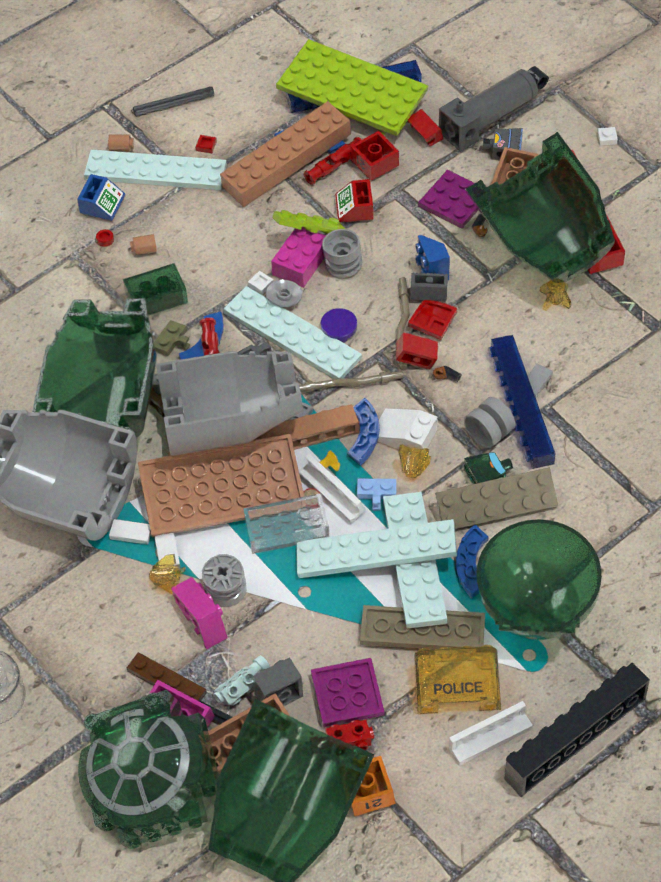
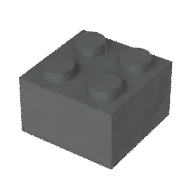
M290 657L285 660H279L273 666L261 669L253 675L255 696L259 702L275 693L283 706L303 697L302 676Z

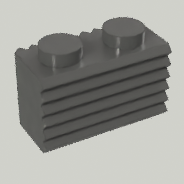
M411 273L410 299L447 301L448 274Z

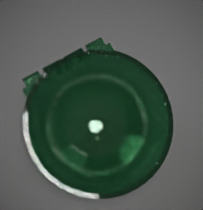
M535 519L512 524L494 535L481 552L477 564L476 577L481 602L490 617L495 621V625H499V631H508L526 639L548 640L567 633L575 634V628H580V625L587 619L598 600L602 571L595 549L582 534L556 521Z

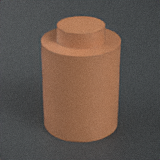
M109 134V151L130 152L131 148H134V138H131L130 134Z
M154 234L133 237V241L130 242L131 252H135L136 255L157 252Z

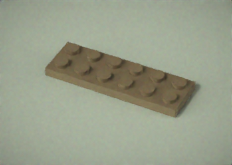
M550 467L435 493L441 521L453 519L455 529L558 506Z
M363 605L360 645L483 653L485 613L446 610L447 624L407 629L403 608Z

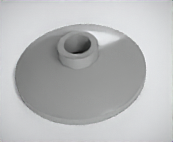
M277 280L267 287L266 296L274 305L290 307L300 302L302 299V289L292 281Z

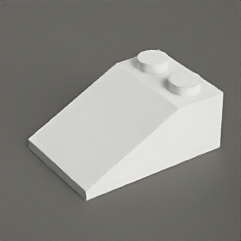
M385 408L379 419L380 432L377 442L422 458L437 431L438 417L421 410Z

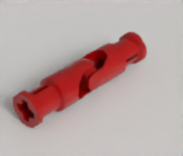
M355 137L352 142L344 144L335 153L316 163L314 168L309 171L306 170L303 173L305 180L310 185H314L316 180L327 176L341 164L351 159V145L362 139Z
M214 318L200 320L199 325L202 327L201 340L204 356L220 353L218 350V334L215 332L216 320Z

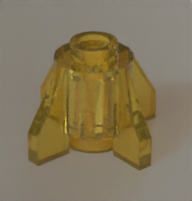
M553 278L540 286V292L546 295L543 310L547 311L551 304L558 305L561 302L564 307L571 308L572 302L566 292L568 289L566 282Z
M403 444L399 446L398 453L402 472L405 473V476L416 478L421 475L430 464L431 456L428 455L429 449L419 450Z
M175 554L165 555L149 572V578L153 584L173 594L171 588L180 584L175 582H178L181 573L186 571L185 567L179 568L174 566L176 564Z

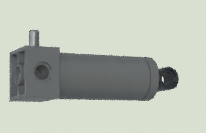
M533 66L528 71L524 69L516 71L466 102L461 101L458 97L439 108V127L443 137L460 152L479 141V131L537 97L538 90L545 87L549 77L538 67Z

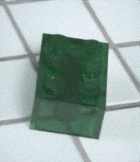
M175 263L123 279L125 294L132 310L141 318L188 303L187 290Z

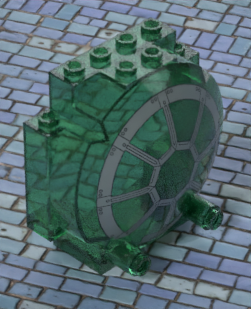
M164 690L158 693L153 692L144 698L86 716L84 725L90 731L91 744L83 748L81 753H79L78 777L83 796L91 807L96 827L103 831H111L117 827L120 844L126 848L135 849L140 847L142 843L148 841L157 842L163 836L178 835L184 829L199 828L202 826V823L208 822L202 797L216 795V792L222 790L206 721L200 713L190 716L183 715L180 702L171 693Z

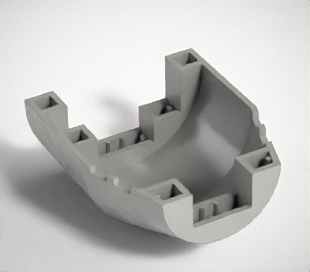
M230 351L156 364L165 414L164 423L171 456L249 443L303 410L299 384L296 383L291 352L267 351V355H255V351H250L249 355H238L237 351Z
M3 410L0 415V502L21 518L93 541L102 538L111 529L113 520H117L130 491L137 458L135 433L65 410H58V412H46L45 410H40V412Z

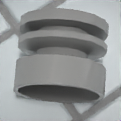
M338 229L324 237L322 246L326 270L331 275L342 278L356 274L361 269L363 263L359 236L351 230Z
M219 554L211 557L204 564L202 569L204 589L206 594L209 593L214 604H219L220 607H231L238 604L244 598L247 591L244 568L241 562L234 556Z

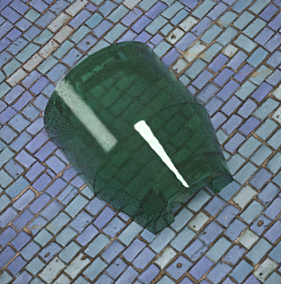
M558 132L543 140L542 153L528 161L526 169L500 185L496 181L486 187L483 181L479 180L466 188V193L507 251L554 283L569 281L587 271L601 260L615 243L599 187Z
M145 298L126 299L124 311H98L91 299L73 300L63 317L64 322L59 330L56 329L54 340L45 349L32 412H40V410L58 412V410H65L133 431L137 438L142 434L145 427L157 363V354Z
M255 699L217 779L214 816L208 850L250 868L274 882H295L338 836L375 755L355 745L352 746Z

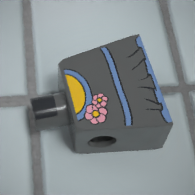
M523 128L496 129L494 139H483V149H493L492 158L499 161L504 147L521 150Z

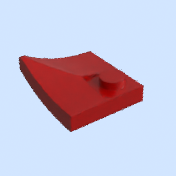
M424 300L410 318L408 327L442 340L457 313V308L437 301Z

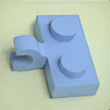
M358 479L357 498L373 499V510H381V499H383V496L396 495V479Z

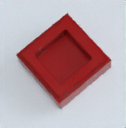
M200 135L195 147L196 151L212 154L217 143V137Z

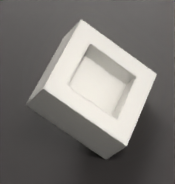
M615 127L598 128L597 134L600 146L617 144L618 139Z
M259 271L248 281V287L263 295L267 287L273 282V279Z

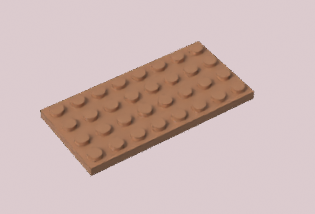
M291 434L253 440L246 444L138 462L152 537L306 508Z

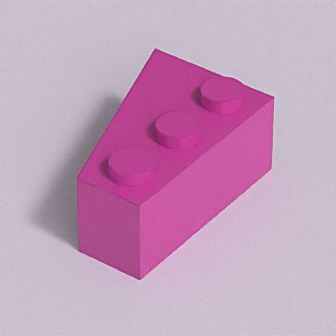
M191 577L171 588L176 604L188 621L191 620L195 625L194 631L197 635L201 634L206 649L228 638L221 618L223 611L219 604H214L211 595L205 593L204 587L200 582L197 583Z

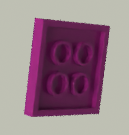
M447 169L419 200L418 207L463 229L484 205L489 190Z
M371 658L311 669L323 728L335 724L350 723L353 720L385 716Z

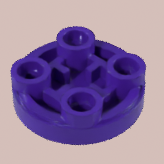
M332 309L322 316L321 330L328 337L345 343L357 331V318L347 309Z

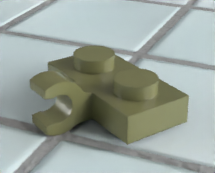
M170 320L152 344V350L166 356L170 355L175 346L188 350L190 344L187 343L189 338L184 336L187 331L186 326Z

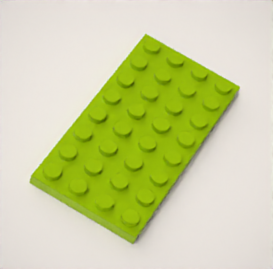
M308 39L276 83V89L319 106L328 101L344 116L398 136L428 91V85Z

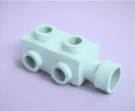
M259 655L249 667L245 666L226 682L220 684L213 694L216 701L223 705L233 706L241 700L243 694L252 692L254 690L253 675L261 669L270 667L267 660Z

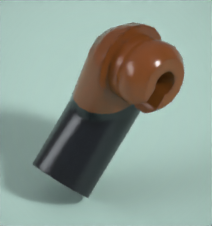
M482 214L477 216L472 225V229L479 237L485 236L488 232V229L484 228L485 225H483L486 217Z
M448 366L438 367L433 370L434 377L439 380L451 378L458 382L462 376L461 373Z

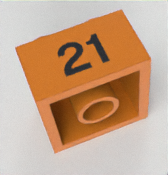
M381 756L340 768L354 817L396 804L394 792Z

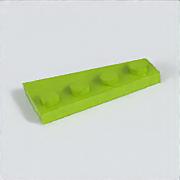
M281 210V212L274 211L272 217L279 225L300 230L303 226L304 229L313 233H317L319 230L328 234L334 230L345 229L338 219H324L318 215L310 217L304 213L292 214L289 211Z

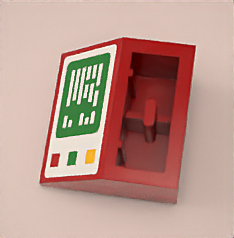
M370 179L352 180L335 194L339 222L374 220Z

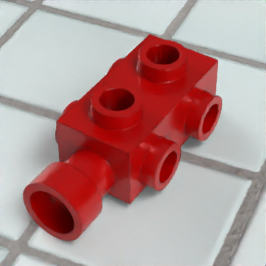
M353 720L343 725L335 724L325 728V737L319 738L316 736L309 738L311 750L314 755L322 753V750L329 749L330 755L335 754L336 756H344L348 751L354 749L357 752H363L368 749V746H371L374 732L372 726L368 727L367 720Z

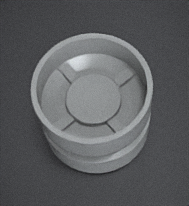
M488 397L478 408H475L464 417V426L468 434L476 443L484 448L493 447L501 440V437L506 436L516 425L514 416L509 408L495 397Z

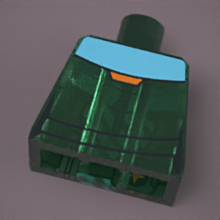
M494 452L464 458V470L472 484L506 477V471L513 469L510 458L500 461Z

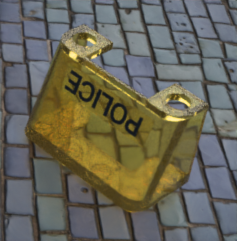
M483 645L481 647L462 646L461 648H421L414 654L417 714L438 713V704L479 701L480 711L501 710L498 652L495 647Z

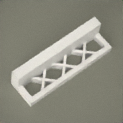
M308 453L305 456L308 463L299 471L300 475L353 523L366 510L364 505Z
M522 701L449 737V750L459 766L532 730L533 725L525 714V703Z

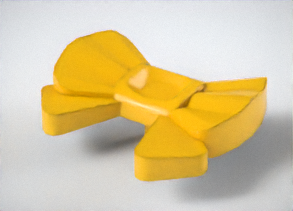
M331 450L319 462L325 468L331 466L335 471H338L340 468L338 458Z

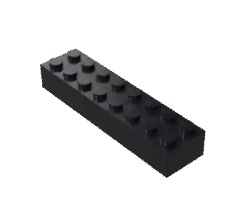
M633 662L627 667L622 666L614 677L605 679L600 688L596 691L591 690L580 703H574L569 712L565 715L560 714L552 725L542 728L538 736L534 739H528L520 750L511 752L506 758L504 780L521 797L646 700L650 679Z

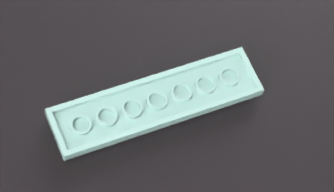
M91 150L84 177L85 180H88L90 174L106 177L111 182L221 190L220 173L226 170L227 163L226 160Z
M247 286L223 309L224 314L284 350L291 352L294 356L333 379H343L362 359V354L337 339L328 337L319 328L285 308L274 305L266 297Z
M422 492L383 496L388 528L428 523ZM435 559L395 565L406 628L447 624V615Z
M454 520L297 541L298 577L305 578L456 557Z

